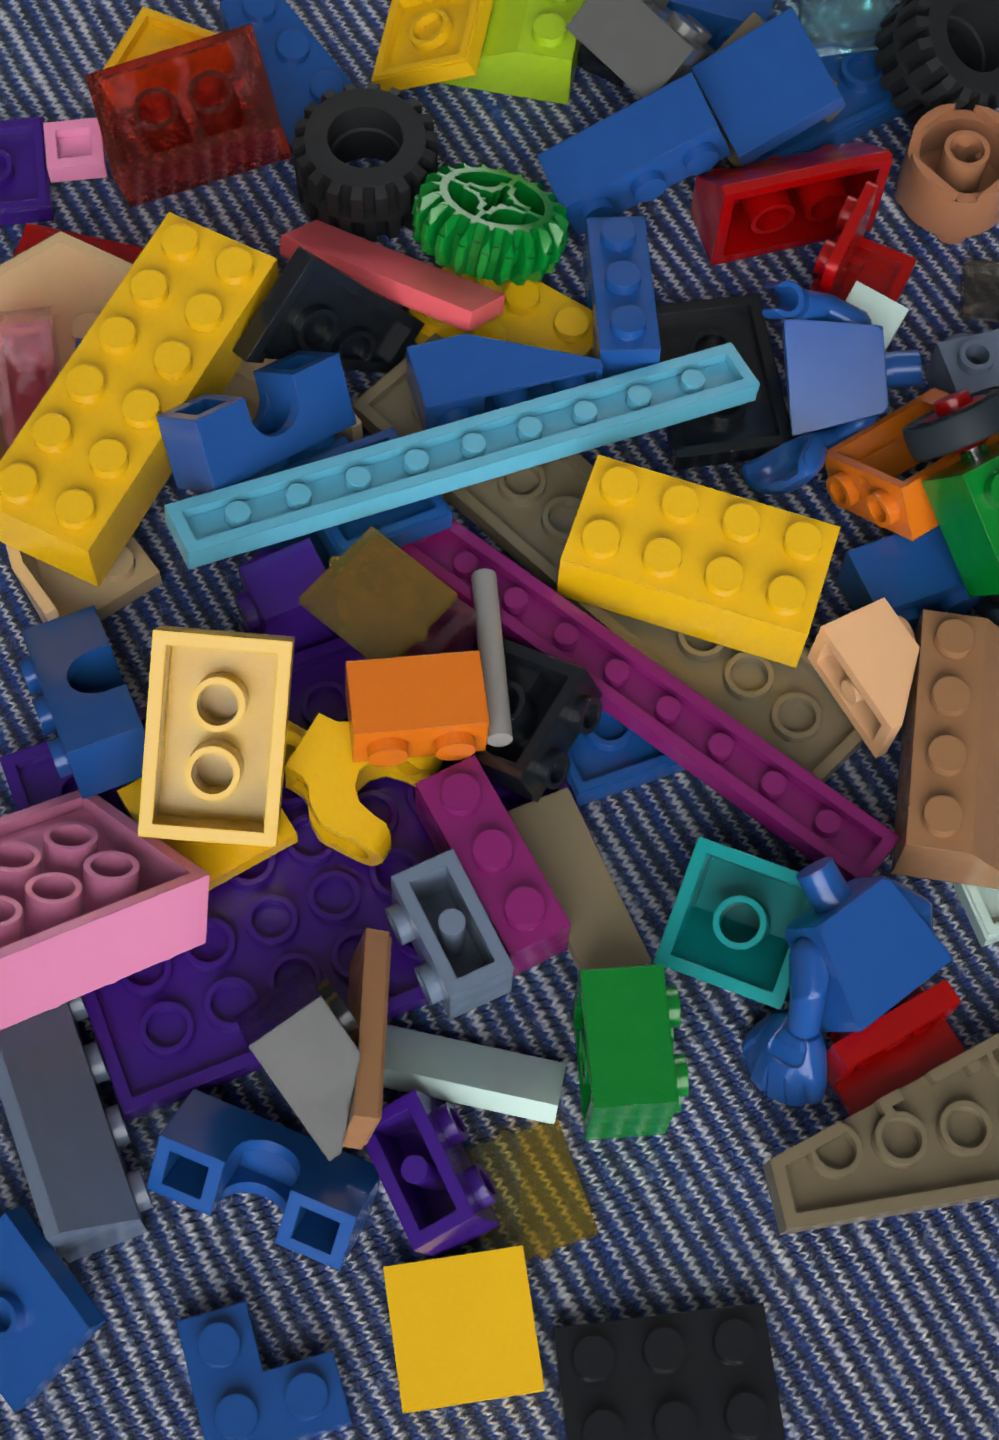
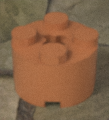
M956 103L943 104L931 109L918 120L905 152L894 194L896 202L917 225L934 233L943 243L951 245L959 244L967 237L982 234L999 222V112L975 104L973 111L954 110Z

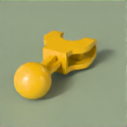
M318 713L308 730L288 720L285 787L304 799L308 806L309 822L320 842L357 862L368 866H377L384 862L392 849L391 833L383 820L376 817L359 802L358 792L369 781L384 777L415 786V783L438 773L443 765V760L435 755L408 758L401 764L388 767L375 766L370 764L369 761L353 763L349 721L337 722Z

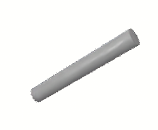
M483 568L472 573L471 582L478 650H480L490 722L487 743L494 747H502L513 741L497 576L496 572L492 569Z

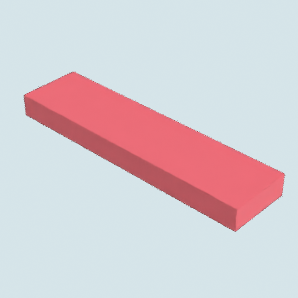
M319 220L281 235L280 254L285 258L291 259L298 246H301L388 300L469 332L503 314L505 294Z

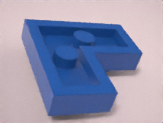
M246 1301L176 1321L204 1440H306L352 1425L333 1350L264 1371Z

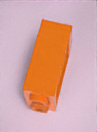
M932 388L828 449L825 461L828 474L826 487L834 504L911 541L937 527L939 523L921 481L961 461L960 453L944 455L941 459L904 481L895 477L922 462L914 460L904 440L903 429L915 419L934 410L932 404L949 395V393ZM999 432L990 436L984 442L987 447L999 441Z

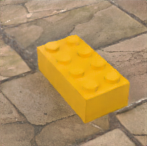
M598 454L560 559L556 592L568 599L796 668L811 628L841 527Z

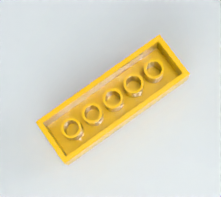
M168 212L0 460V542L96 587H100L172 474L156 416L205 393L223 394L244 361L232 350L279 278L277 258Z

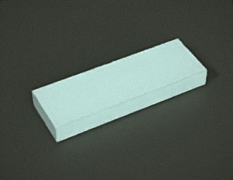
M387 1025L383 1087L407 1093L415 1089L434 1099L554 1124L567 1063Z

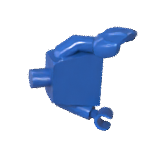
M791 280L768 282L765 284V289H775L779 293L781 303L778 309H762V314L767 319L795 318L784 319L782 323L788 415L793 439L749 461L741 469L748 487L766 495L785 494L806 485L823 468L828 449L879 420L880 415L889 412L888 388L922 385V362L919 349L885 352L883 327L872 325L866 311L833 294L802 289L796 282Z
M832 857L819 859L796 875L798 882L813 907L789 924L785 931V938L790 949L789 1008L778 1010L758 1021L747 1031L741 1044L742 1053L753 1083L761 1091H767L768 1097L780 1103H787L789 1106L802 1107L807 1103L811 1105L818 1104L824 1098L827 1084V1051L822 1030L824 1032H862L953 960L948 950L933 932V906L928 898L884 875L856 878L846 882Z

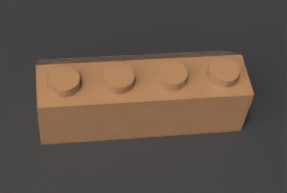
M923 609L914 630L916 643L920 649L902 725L894 833L900 836V839L893 849L891 874L999 889V627L988 618Z

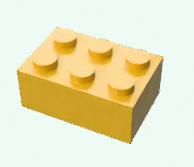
M163 625L153 629L137 837L264 847L277 846L280 829L295 637Z

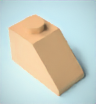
M885 597L821 626L807 656L875 759L887 753L903 724L920 649L908 621L895 613Z

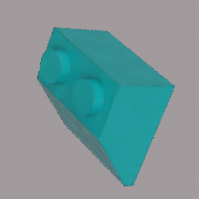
M699 836L653 963L658 965L664 964L666 968L782 1010L790 990V949L785 938V931L789 924L813 907L796 878L799 872Z

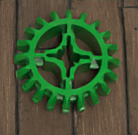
M458 163L456 168L443 166L439 168L438 172L427 174L425 182L421 184L419 195H415L412 214L414 215L412 226L414 227L413 238L421 243V251L423 253L435 256V263L439 266L454 268L456 275L465 273L474 276L477 282L481 279L493 280L498 286H502L504 281H510L517 286L524 285L526 280L532 282L541 281L544 274L553 273L556 263L560 261L561 254L565 250L569 236L567 233L569 221L566 219L567 209L557 202L555 194L544 192L543 185L540 182L525 180L522 173L514 175L505 172L503 167L498 170L487 168L483 163H480L477 167Z

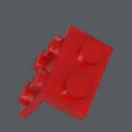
M867 181L859 198L848 195L835 226V229L839 231L834 241L827 239L820 251L813 273L817 275L810 290L830 293L845 301L856 281H859L893 301L899 302L913 272L917 258L864 238L879 184Z
M947 979L927 990L921 984L893 1006L888 1013L879 1017L862 1032H832L830 1034L834 1044L827 1051V1081L850 1116L966 1051L946 1021L961 1003V1000Z

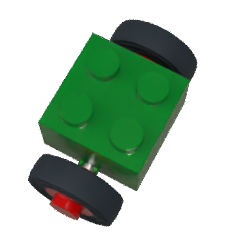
M994 386L971 394L968 389H963L935 401L932 404L934 410L909 423L903 429V436L910 454L916 461L960 453L961 461L921 481L969 597L985 596L976 606L978 617L988 618L999 627V441L988 447L984 443L990 436L999 432V386Z

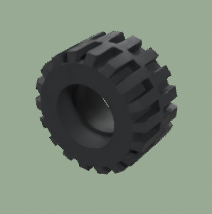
M904 0L884 16L880 22L882 30L876 33L874 45L880 50V52L874 55L875 66L882 71L883 76L879 80L883 89H888L893 96L890 101L897 110L902 108L907 112L906 119L916 125L925 113L943 104L956 103L954 110L971 111L974 110L975 104L986 106L993 110L999 107V0Z
M368 83L367 88L357 89L356 84L344 85L343 92L336 94L333 90L322 94L321 104L311 102L304 110L305 119H298L294 128L293 154L296 187L299 202L304 203V212L310 220L319 218L321 222L354 235L363 236L372 242H377V236L386 234L389 240L401 236V228L403 226L412 230L414 228L412 226L414 217L412 208L415 195H419L421 184L425 182L427 174L438 172L437 133L434 132V122L430 114H422V104L416 99L411 98L405 101L403 99V91L393 87L388 92L380 90V84ZM361 158H374L387 162L372 168H358L346 164Z

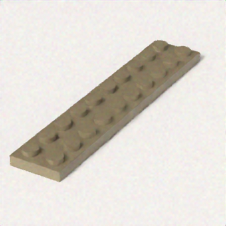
M435 333L424 343L443 338ZM406 358L352 403L354 413L361 420L362 426L371 434L392 427L395 428L400 437L423 431L407 382ZM574 454L441 495L534 577L556 592L560 559L594 466L580 454ZM565 598L824 783L864 743L808 660L807 656L810 650L805 645L798 665L794 668Z

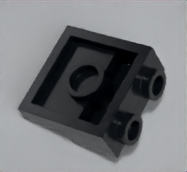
M503 638L513 741L502 747H494L486 743L485 751L475 752L473 755L478 759L492 784L538 803L546 788L554 790L564 782L570 767V757L567 753L579 733L588 735L597 727L602 715L603 707L600 700L602 693L586 669ZM477 639L470 651L478 650Z

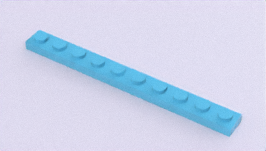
M730 342L164 505L165 523L189 570L756 400L760 383Z

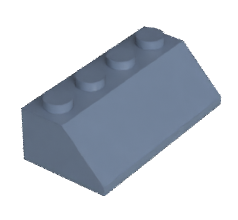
M82 996L0 1031V1097L45 1239L68 1263L147 1233L148 1229L142 1212L154 1208L149 1190L146 1189L147 1184L141 1169L137 1168L128 1172L120 1147L132 1143L119 1104L106 1107L99 1083L110 1080V1076L98 1042L94 1041L85 1044L78 1021L89 1018Z

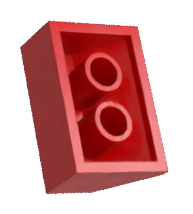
M860 141L839 146L825 145L811 152L788 157L774 156L760 163L732 169L719 168L707 174L696 176L690 212L710 265H718L826 241L827 239H834L839 231L835 229V226L848 195L859 198L867 181L879 184L866 227V231H871L893 161L890 151Z

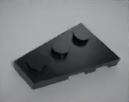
M298 246L232 351L245 362L263 363L265 358L281 359L298 350L339 353L344 370L388 373L400 363L406 353V347L411 346L425 323L318 256Z

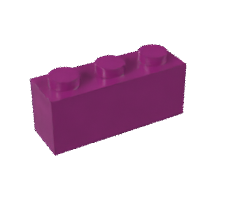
M473 755L415 783L417 816L438 854L454 849L514 966L513 977L566 951L571 923L476 756Z

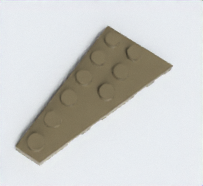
M999 1033L934 1068L910 1084L885 1095L872 1105L843 1121H838L771 1158L764 1164L763 1169L779 1236L999 1198Z

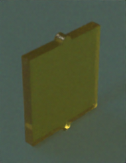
M371 526L341 557L333 556L329 559V569L299 597V604L367 659L401 657L416 641H425L428 638L429 627L457 600V593Z
M558 1119L555 1120L554 1124L544 1123L512 1135L509 1131L503 1130L498 1134L497 1140L465 1150L472 1165L478 1163L484 1168L498 1194V1201L492 1204V1207L501 1225L478 1237L483 1251L523 1245L525 1261L537 1256L540 1260L547 1261L554 1250L598 1236V1229Z

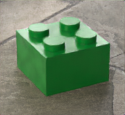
M664 964L580 970L572 1005V1018L584 1140L665 1135L674 1113L681 1112V1097L688 1096L689 1094L685 1054H674L673 1051L674 1028H680L681 1025L680 998L677 986L666 987Z

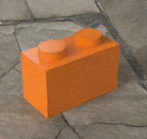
M480 650L346 661L345 694L353 763L369 761L370 764L375 766L388 767L401 764L408 758L435 755L441 760L455 761L468 758L475 752L486 750L490 722Z

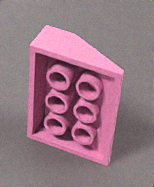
M76 790L0 817V1031L205 944L210 874L161 839L137 837L138 823L97 794L82 799L80 791Z

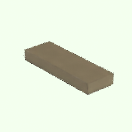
M566 787L541 797L538 803L531 801L509 810V816L571 923L567 948L578 972L589 969L650 965L652 960L569 788Z

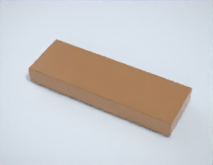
M371 928L365 929L351 958L347 1008L360 1026L350 1033L349 1037L360 1051L361 1056L343 1147L362 1150L363 1146L367 1145L382 1118L392 937H389L388 931Z

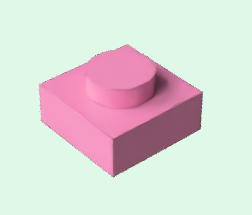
M100 117L43 123L46 163L50 183L108 177L104 134Z

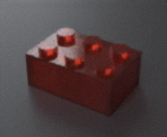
M252 23L85 75L113 178L130 207L293 157L265 57Z

